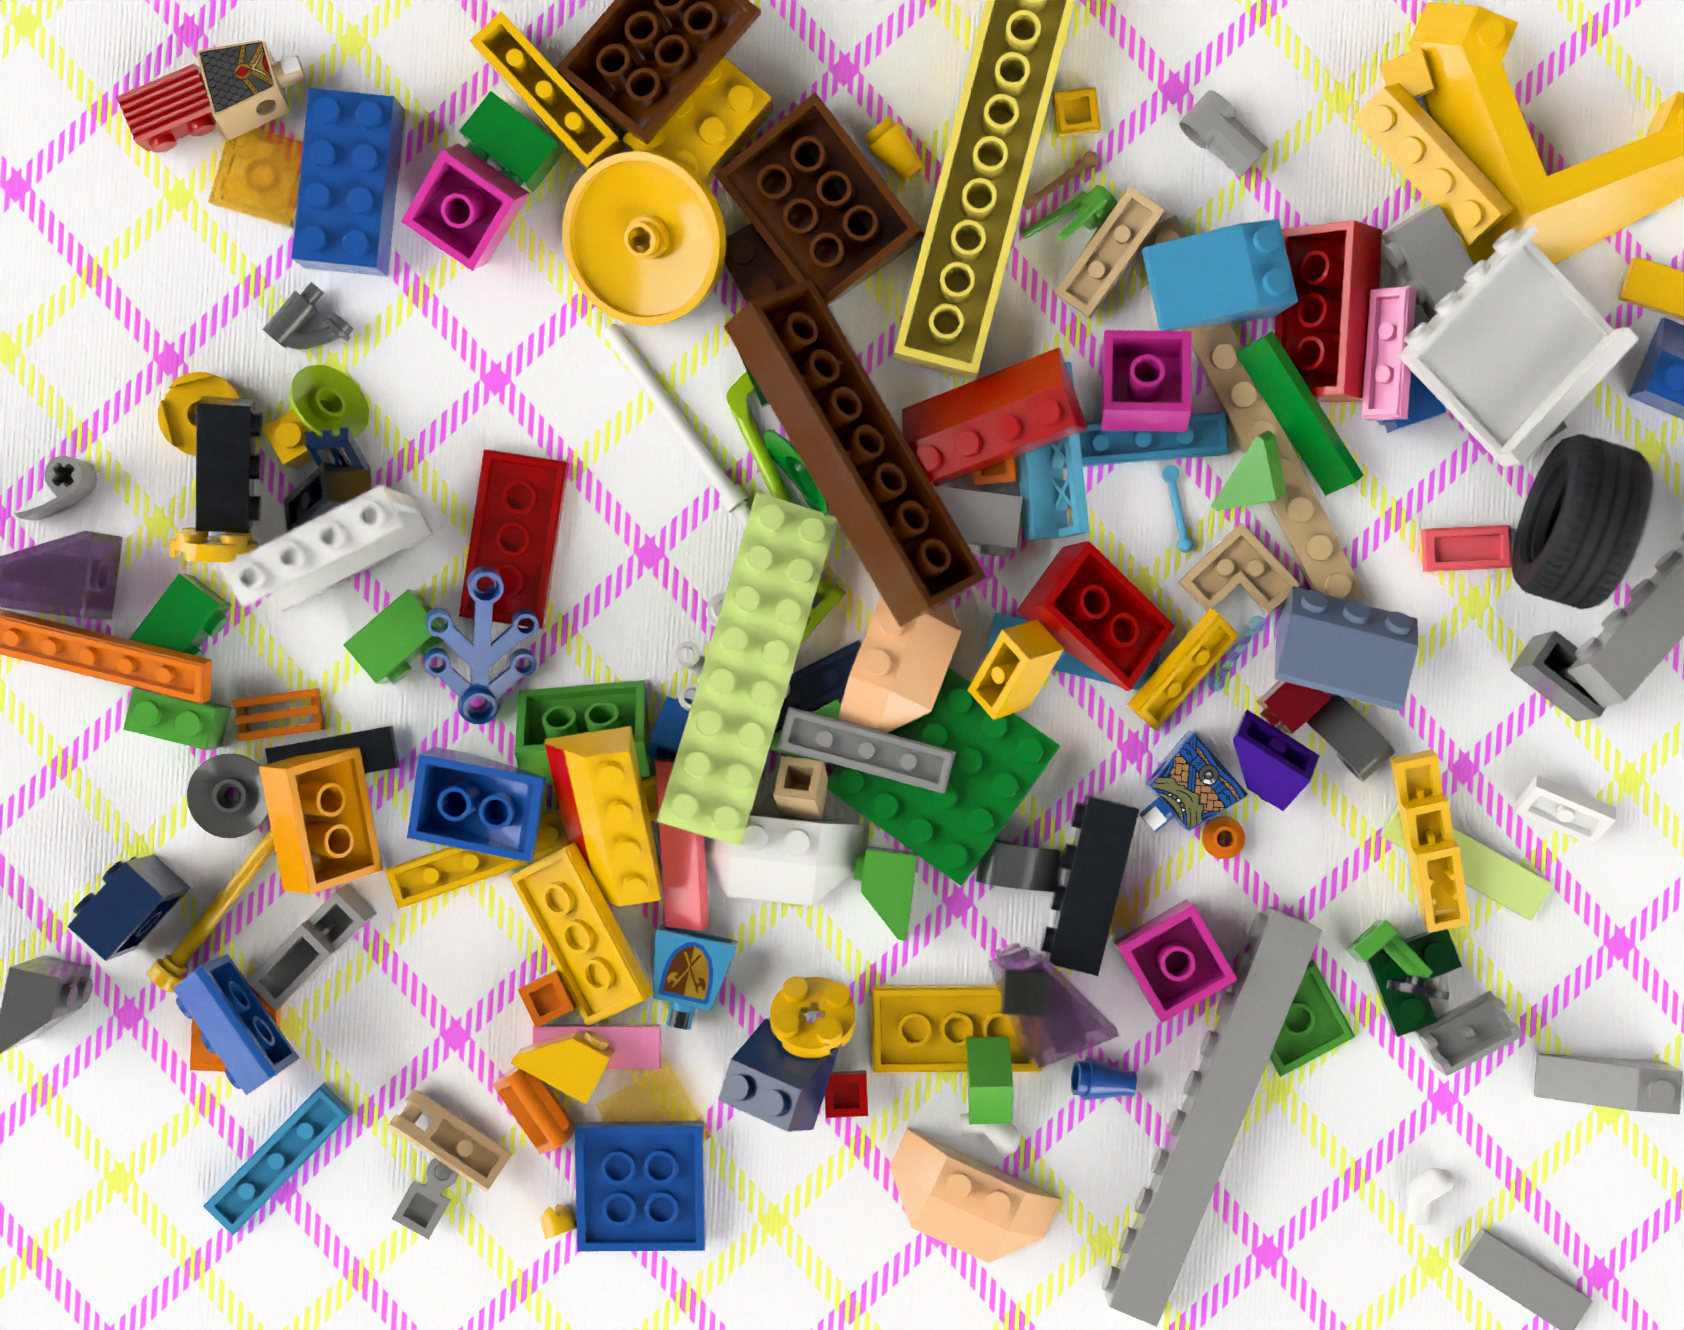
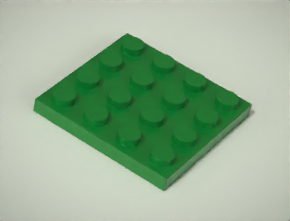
M948 667L932 711L905 726L889 732V734L956 752L945 794L840 765L837 766L828 779L827 790L954 882L963 886L1061 746L1015 713L993 720L968 692L971 683Z

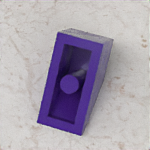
M1248 709L1243 713L1233 737L1234 747L1247 789L1258 795L1262 800L1284 811L1310 783L1320 755Z

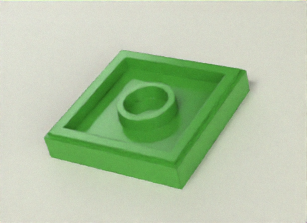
M1313 960L1309 962L1269 1057L1280 1077L1355 1037Z

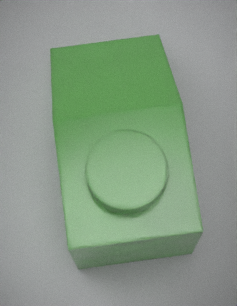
M866 846L865 856H856L854 880L862 881L861 893L898 940L907 941L917 854L912 851Z

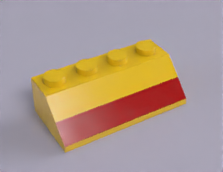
M631 726L545 739L544 744L568 845L576 843L606 902L620 907L661 900L662 872Z

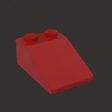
M1090 541L1062 547L1016 610L1028 622L1038 620L1060 643L1065 652L1125 691H1131L1175 627Z

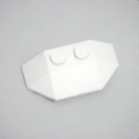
M751 812L740 847L704 836L706 868L728 897L813 906L855 871L856 856L861 855L864 824L830 820L815 821L783 817L777 814Z

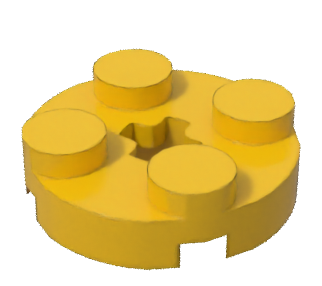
M192 372L180 376L168 387L171 389L166 393L165 399L160 401L158 422L165 439L181 452L196 456V421L194 422L193 415L196 414V406L200 398L207 396L243 399V397L230 381L207 372Z
M195 527L182 528V532H176V537L170 538L169 556L177 558L182 551H185V560L230 563L236 560V555L248 554L259 548V542L252 540V531L249 534L226 532V534H221V536H208V531H195Z
M794 976L788 978L783 984V989L774 997L770 1007L771 1030L774 1037L776 1035L782 1042V1047L793 1055L803 1058H822L830 1055V1049L837 1047L841 1043L843 1047L849 1042L855 1030V1004L850 996L849 988L844 983L822 977L802 978ZM816 1011L824 1015V1018L817 1017L815 1023H809L804 1014Z

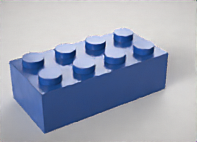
M309 88L291 259L302 267L388 277L405 117L404 107L394 96Z

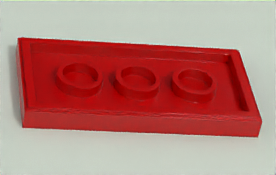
M484 449L459 617L474 619L475 600L470 596L467 579L474 569L488 566L498 571L504 585L502 596L493 603L492 622L512 625V616L516 611L530 609L537 616L539 622L538 629H544L569 462ZM481 577L476 585L486 588L492 583V579ZM523 618L518 622V626L530 627L533 620Z

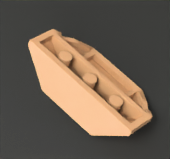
M880 596L850 672L837 720L889 733L932 711L962 633L948 603L899 627L884 599Z
M907 1127L890 1164V1169L911 1228L987 1263H991L1043 1239L1062 1200L1057 1195Z

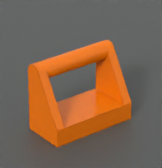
M515 1067L492 1084L540 1154L559 1148L569 1140L575 1131L574 1127L576 1124L549 1085L544 1081Z

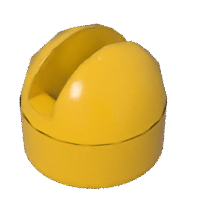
M556 1204L555 1211L548 1207L541 1218L545 1239L577 1228L574 1214L570 1208L562 1204Z

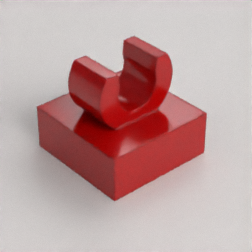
M866 1070L834 1071L831 1073L825 1092L826 1118L868 1116Z

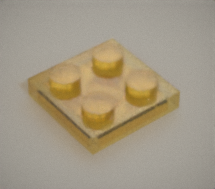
M257 128L229 141L226 139L208 203L214 207L294 229L303 142Z

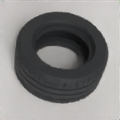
M1576 434L1564 438L1552 449L1529 491L1514 541L1512 573L1514 580L1525 593L1581 610L1601 605L1614 593L1635 557L1649 516L1653 492L1652 468L1643 454L1637 450L1584 434Z

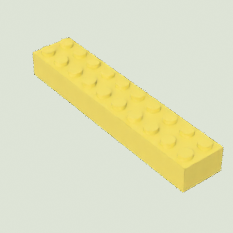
M986 0L895 345L893 360L976 380L1076 0Z

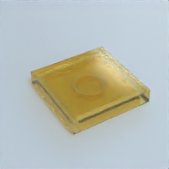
M671 1061L661 1065L660 1070L654 1069L596 1103V1107L605 1122L704 1121ZM704 1121V1140L711 1137L712 1133Z

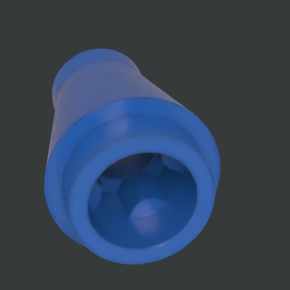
M1088 1057L1084 1061H1075L1073 1065L1071 1091L1073 1095L1081 1096L1082 1100L1121 1096L1133 1097L1136 1092L1137 1076L1134 1071H1126Z

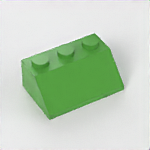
M645 680L519 691L514 749L518 768L545 776V785H554L544 744L545 739L631 726L641 777L651 776V757L649 756L650 728Z

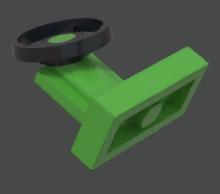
M1387 920L1374 922L1345 949L1357 962H1367L1382 948L1407 974L1395 980H1388L1387 989L1449 1000L1450 992L1436 988L1433 980L1429 979L1433 972L1397 935L1398 932Z

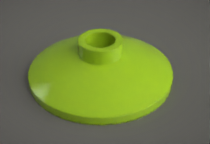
M310 365L302 368L293 377L289 389L290 401L297 416L310 430L322 436V430L331 429L335 436H340V428L349 427L354 438L358 437L365 430L369 421L367 400L357 384L346 374L329 366Z

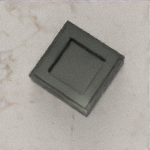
M1003 968L1000 1013L1005 1015L1047 1017L1049 972Z

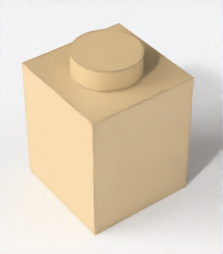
M781 756L773 793L780 816L822 821L828 793V776L824 761Z

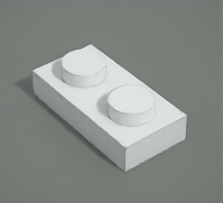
M1536 775L1516 800L1515 813L1593 846L1616 820L1615 807L1539 775Z

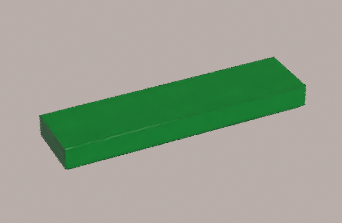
M1273 331L1243 346L1235 353L1325 496L1356 483L1364 476Z

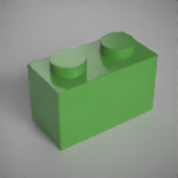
M407 589L346 641L343 646L376 684H383L388 681L395 684L412 670L409 663L420 653L425 655L428 650L439 648L444 643V640L441 637L431 635L427 630L425 617L432 608L417 590ZM436 617L432 620L431 625L439 628L444 626L445 623L440 617Z
M133 688L123 730L204 750L217 749L222 747L231 707L208 701L200 704Z

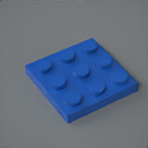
M704 1121L576 1122L574 1130L577 1252L705 1251Z

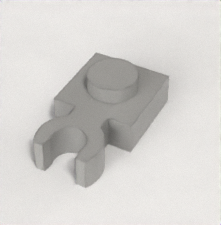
M433 1158L427 1167L426 1176L428 1181L424 1185L414 1179L392 1217V1220L428 1240L451 1199L442 1195L441 1192L443 1189L452 1186L459 1176L458 1173L452 1171L448 1178H439L435 1173V1168L439 1164V1160Z

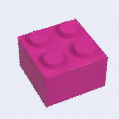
M458 143L441 150L401 222L465 267L474 271L489 263L530 193Z
M1104 330L1101 430L1187 432L1191 415L1192 331Z
M1187 899L1113 941L1155 1015L1162 1023L1237 980L1196 907Z

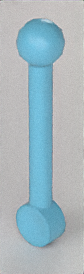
M1167 466L1162 471V479L1169 486L1179 534L1177 548L1182 553H1188L1193 548V541L1187 536L1176 483L1179 477V470L1175 466Z

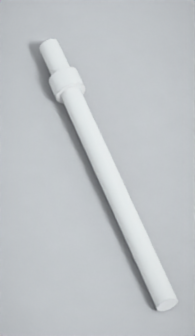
M614 323L603 331V335L721 495L718 499L728 513L733 511L745 528L751 507L746 502L749 497L739 484L734 485L618 325Z

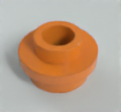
M1224 816L1216 817L1205 825L1202 832V843L1205 850L1213 857L1230 859L1238 855L1243 849L1245 832L1236 820ZM1221 831H1229L1231 834L1230 843L1226 846H1220L1217 842V835Z

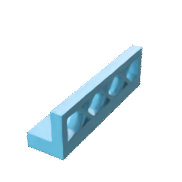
M1065 362L1074 387L1072 363ZM1079 433L1017 456L1020 497H1023L1021 510L1025 541L1058 539L1090 533ZM1064 462L1067 465L1068 477L1066 481L1063 479L1062 466ZM1068 505L1072 508L1073 526L1068 527L1066 512Z

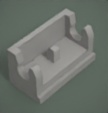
M1487 991L1437 1018L1438 1022L1415 1030L1434 1068L1445 1076L1453 1074L1523 1036L1518 1025L1511 1021L1504 1010L1507 1009V1006L1501 999L1495 997L1491 991Z

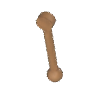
M1093 151L1086 152L1081 162L1039 192L1028 197L1023 202L1027 210L1033 208L1043 198L1085 168L1095 167L1099 162L1098 154Z

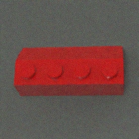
M1355 220L1281 229L1298 302L1276 315L1275 336L1317 402L1362 401L1370 290L1379 289L1381 235L1383 230Z
M1059 347L902 409V434L934 488L1088 430Z

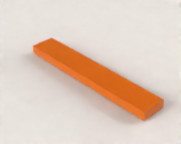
M0 609V655L200 704L210 700L212 659Z

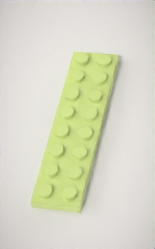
M756 492L656 822L739 847L741 846L837 523L835 516L829 514L825 516L823 512Z

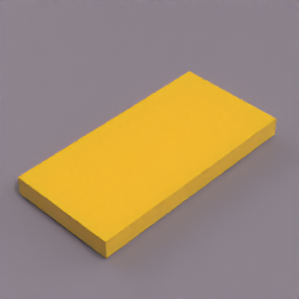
M575 842L509 876L587 1026L647 1000L655 994Z
M1002 985L872 986L873 1073L967 1072L966 1037L1009 1036L1012 1072H1043L1042 1017L1005 1015L1000 1013Z

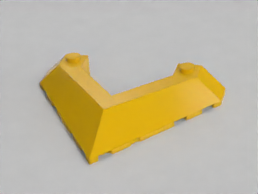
M1427 2L1409 42L1411 51L1418 48L1424 49L1436 88L1435 91L1423 95L1428 114L1432 116V119L1515 207L1484 238L1470 245L1463 239L1466 252L1474 265L1481 260L1487 261L1496 251L1493 248L1494 243L1508 230L1514 228L1515 231L1533 225L1538 231L1530 240L1556 265L1684 196V93L1678 91L1659 105L1646 137L1547 176L1502 65L1503 58L1518 26V22L1480 6Z

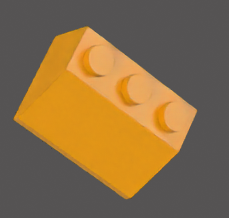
M354 747L300 755L259 767L284 891L311 895L383 870L360 748Z

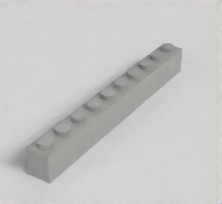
M1268 905L1263 914L1260 912L1256 914L1249 931V936L1253 937L1247 953H1240L1234 965L1233 973L1237 980L1231 992L1225 991L1219 1001L1216 1014L1220 1018L1214 1032L1209 1030L1203 1039L1200 1048V1054L1204 1055L1198 1071L1193 1069L1186 1080L1184 1094H1187V1098L1182 1110L1176 1109L1171 1116L1167 1129L1171 1136L1165 1150L1159 1148L1154 1157L1151 1172L1155 1174L1149 1189L1143 1187L1138 1195L1135 1204V1212H1138L1133 1227L1127 1226L1121 1236L1118 1250L1122 1254L1117 1266L1111 1265L1104 1277L1102 1290L1106 1291L1105 1297L1110 1308L1157 1327L1321 935L1322 929L1314 924Z

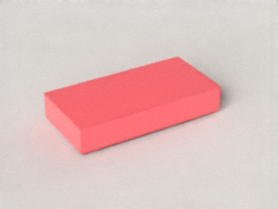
M1510 525L1421 530L1423 572L1512 568Z

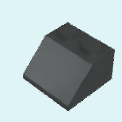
M40 956L9 967L0 1009V1054L35 1039L81 1009L83 1004L88 1002L93 989V980L89 979L91 966Z

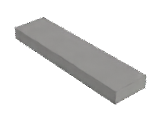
M788 707L778 744V749L943 794H945L956 753L952 750L793 707Z

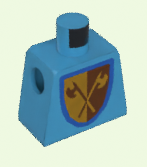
M664 924L658 926L655 934L653 991L655 994L653 998L670 1002L666 1025L690 1030L695 1008L712 1010L738 947V940L687 929L665 927Z

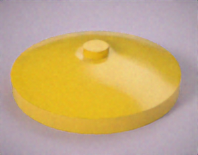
M635 150L612 155L597 162L581 176L571 191L565 206L562 221V243L568 268L574 281L587 299L612 318L640 326L665 324L695 310L706 300L716 286L722 272L726 254V232L719 205L707 184L693 169L680 160L664 153L648 150Z

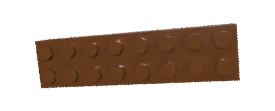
M812 279L747 303L724 325V328L899 627L949 602L986 579L985 573Z

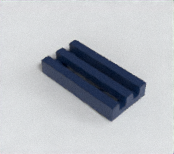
M349 427L340 428V436H335L331 429L322 430V438H318L314 431L305 432V446L318 467L323 462L333 464L324 450L329 449L336 465L370 470L371 478V468Z

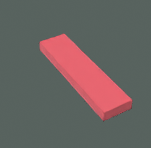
M663 758L655 761L658 814L675 759ZM659 823L665 927L702 931L709 927L704 836Z

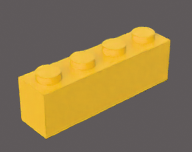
M502 11L469 40L484 60L586 170L597 162L619 154L624 150L622 143L613 131Z
M1400 83L1384 86L1353 117L1354 121L1432 205H1440L1451 226L1469 245L1484 238L1515 209L1508 199Z

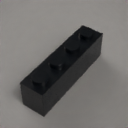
M1086 794L1083 803L1076 802L1070 825L1077 828L1073 845L1066 843L1060 868L1066 869L1063 886L1055 885L1050 909L1056 911L1053 926H1045L1040 944V951L1046 952L1045 960L1048 964L1095 976L1099 975L1138 818V808Z

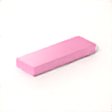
M1410 286L1370 290L1361 419L1368 421L1408 419L1411 370L1401 361L1398 355L1408 345L1405 342V338L1414 329L1417 289Z
M544 1024L537 1028L535 1025L533 1026V1044L575 1031H580L583 1034L586 1031H592L603 1036L609 1041L608 1047L615 1050L606 1069L660 1070L661 1025L591 1024L587 1026L586 1024Z

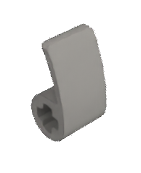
M68 456L55 457L47 464L44 477L46 484L57 497L41 506L14 514L19 519L35 521L65 511L80 502L94 490L98 480L96 470L87 461ZM70 469H73L74 471L70 476L68 472ZM72 477L74 482L72 484H68Z

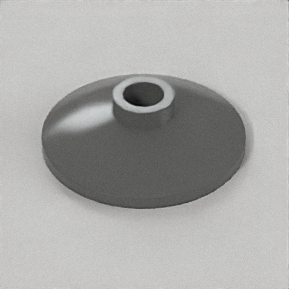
M235 753L216 755L204 761L194 771L187 788V804L195 822L209 834L221 838H237L256 830L268 816L259 770L260 765L249 757ZM232 787H236L241 793L240 800L237 803L232 802L228 797V792Z

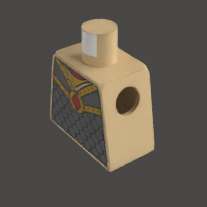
M262 40L196 51L213 117L227 141L287 114L290 108L284 87L307 80L298 55L276 62L266 42Z

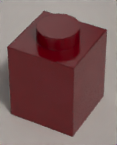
M1279 680L1256 702L1264 709L1259 714L1263 720L1279 730L1282 729L1285 733L1293 734L1331 698L1323 691Z

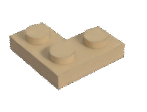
M1239 523L1178 581L1181 587L1205 612L1210 608L1213 609L1239 585L1266 614H1270L1288 597L1292 586L1299 587L1301 585L1243 523Z

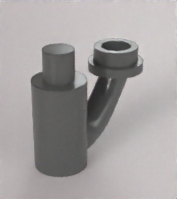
M310 282L301 294L295 290L262 330L284 348L310 349L333 342L341 337L348 342L351 339L349 335L354 328L336 313H333L330 318L325 317L323 320L328 325L327 327L311 332L301 331L317 313L318 309L314 305L324 294L319 287Z

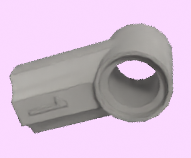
M1209 90L1179 122L1183 133L1194 144L1203 149L1209 148L1240 178L1268 149L1236 119V112L1230 103L1212 90Z

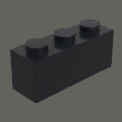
M202 396L197 402L195 531L249 534L253 521H260L261 496H254V479H261L262 455L254 454L255 437H262L263 414L262 412L255 411V399Z

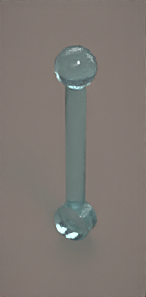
M1254 616L1250 619V628L1217 674L1211 675L1207 679V686L1210 690L1220 691L1223 689L1224 678L1254 635L1265 629L1266 622L1263 617Z

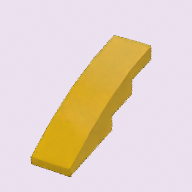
M1433 749L1390 758L1405 846L1425 930L1427 933L1468 925L1470 921L1460 847L1453 838L1449 801L1442 791L1438 755Z

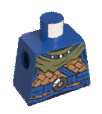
M1188 731L1145 782L1157 799L1141 811L1139 815L1155 833L1173 818L1184 829L1189 831L1244 799L1248 793L1195 732Z

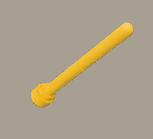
M271 828L172 955L166 954L163 959L158 958L147 971L146 975L158 987L167 992L174 993L173 988L185 979L184 973L187 970L185 964L275 851Z

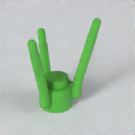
M1096 185L1089 193L1082 191L1071 202L1025 229L1021 236L1024 239L1029 238L1076 210V218L1057 235V239L1064 241L1083 225L1089 230L1097 227V230L1090 239L1091 241L1118 202L1106 188Z

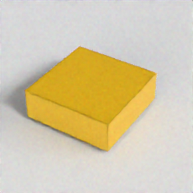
M1422 48L1379 64L1386 86L1400 83L1414 99L1436 90L1426 55Z
M1096 87L1053 93L1057 138L1100 132L1101 126Z

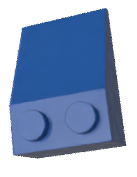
M434 747L422 752L418 758L407 838L531 863L534 859L546 777L476 754Z

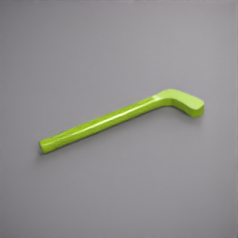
M746 371L728 390L726 394L727 404L771 497L793 503L748 408L747 397L754 391V387Z

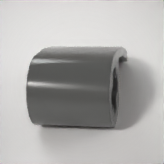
M1334 695L1307 721V724L1337 751L1338 758L1347 769L1362 782L1395 754V750L1389 742L1339 695Z
M995 840L978 864L976 881L1000 887L1053 892L1056 885L1060 850L1028 847L1013 842Z

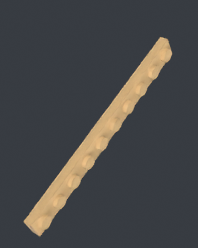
M1177 215L1159 223L1142 246V249L1147 246L1187 237ZM1231 324L1183 329L1182 331H1192V351L1222 411H1226L1227 421L1243 453H1246L1257 435L1269 430L1276 436L1287 495L1276 501L1268 502L1311 590L1348 601H1356L1366 596L1283 428L1235 354L1242 346Z

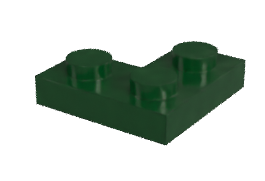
M1448 929L1431 933L1426 931L1403 940L1433 972L1429 979L1462 967ZM1382 948L1366 962L1394 1035L1399 1037L1438 1022L1427 996L1387 989L1388 980H1395L1407 974Z

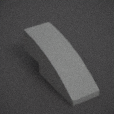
M347 883L336 890L308 920L300 924L246 982L277 1011L315 976L377 912Z

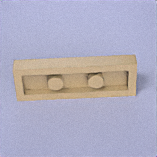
M1129 186L1054 294L1091 319L1166 214L1165 209Z

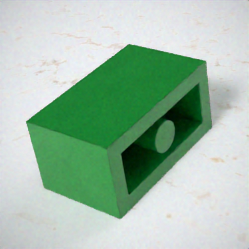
M491 90L459 130L468 142L465 148L485 162L489 159L502 168L499 172L519 186L524 185L532 192L537 189L564 154L558 142Z
M179 573L129 640L201 657L203 651L199 648L209 635L214 637L223 629L228 621V617L225 614L232 605L193 575Z

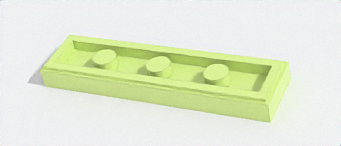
M1397 804L1379 836L1406 850ZM1452 827L1453 838L1460 847L1464 884L1532 921L1553 884Z

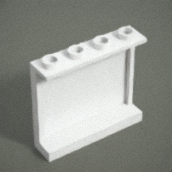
M1534 225L1518 231L1512 228L1504 233L1493 245V248L1496 250L1487 261L1481 260L1464 275L1463 278L1466 283L1457 293L1452 291L1438 302L1434 308L1437 314L1428 324L1425 322L1421 323L1405 338V342L1408 345L1398 355L1401 361L1502 467L1523 465L1639 340L1628 326L1613 329L1530 240L1538 231Z
M380 485L221 568L241 607H245L272 593L280 610L287 611L433 536L434 533L415 497Z

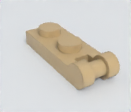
M412 1090L405 1100L407 1106L400 1115L395 1114L388 1127L398 1136L409 1140L487 1192L512 1153L423 1093ZM421 1114L432 1119L426 1131L415 1125Z

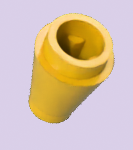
M890 116L885 118L864 137V140L869 144L867 150L895 174L900 176L904 182L924 166L919 160V156L900 121L895 123Z

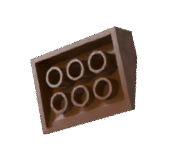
M614 0L555 70L587 104L602 116L648 145L762 12L749 0Z
M816 92L715 174L716 178L795 281L801 283L812 279L827 307L893 262L925 235Z

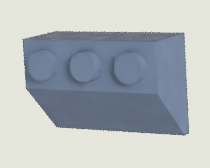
M1292 586L1276 623L1274 679L1402 711L1419 646L1418 620L1402 612H1391L1365 605L1359 601H1348L1325 595L1316 590H1305Z

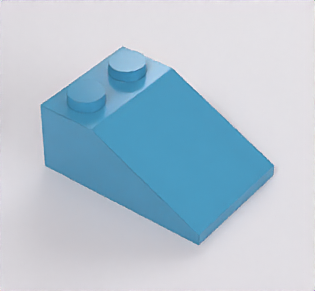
M1279 219L1240 223L1147 246L1142 249L1160 331H1176L1272 318L1298 302Z

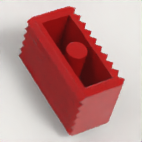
M195 63L116 96L135 143L147 152L161 153L168 151L177 145L176 140L178 138H184L186 135L202 136L216 128L215 124L217 122L212 114L201 68Z

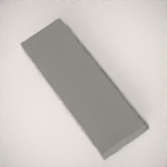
M1483 1228L1479 1229L1458 1262L1464 1269L1559 1330H1574L1593 1302L1587 1295Z

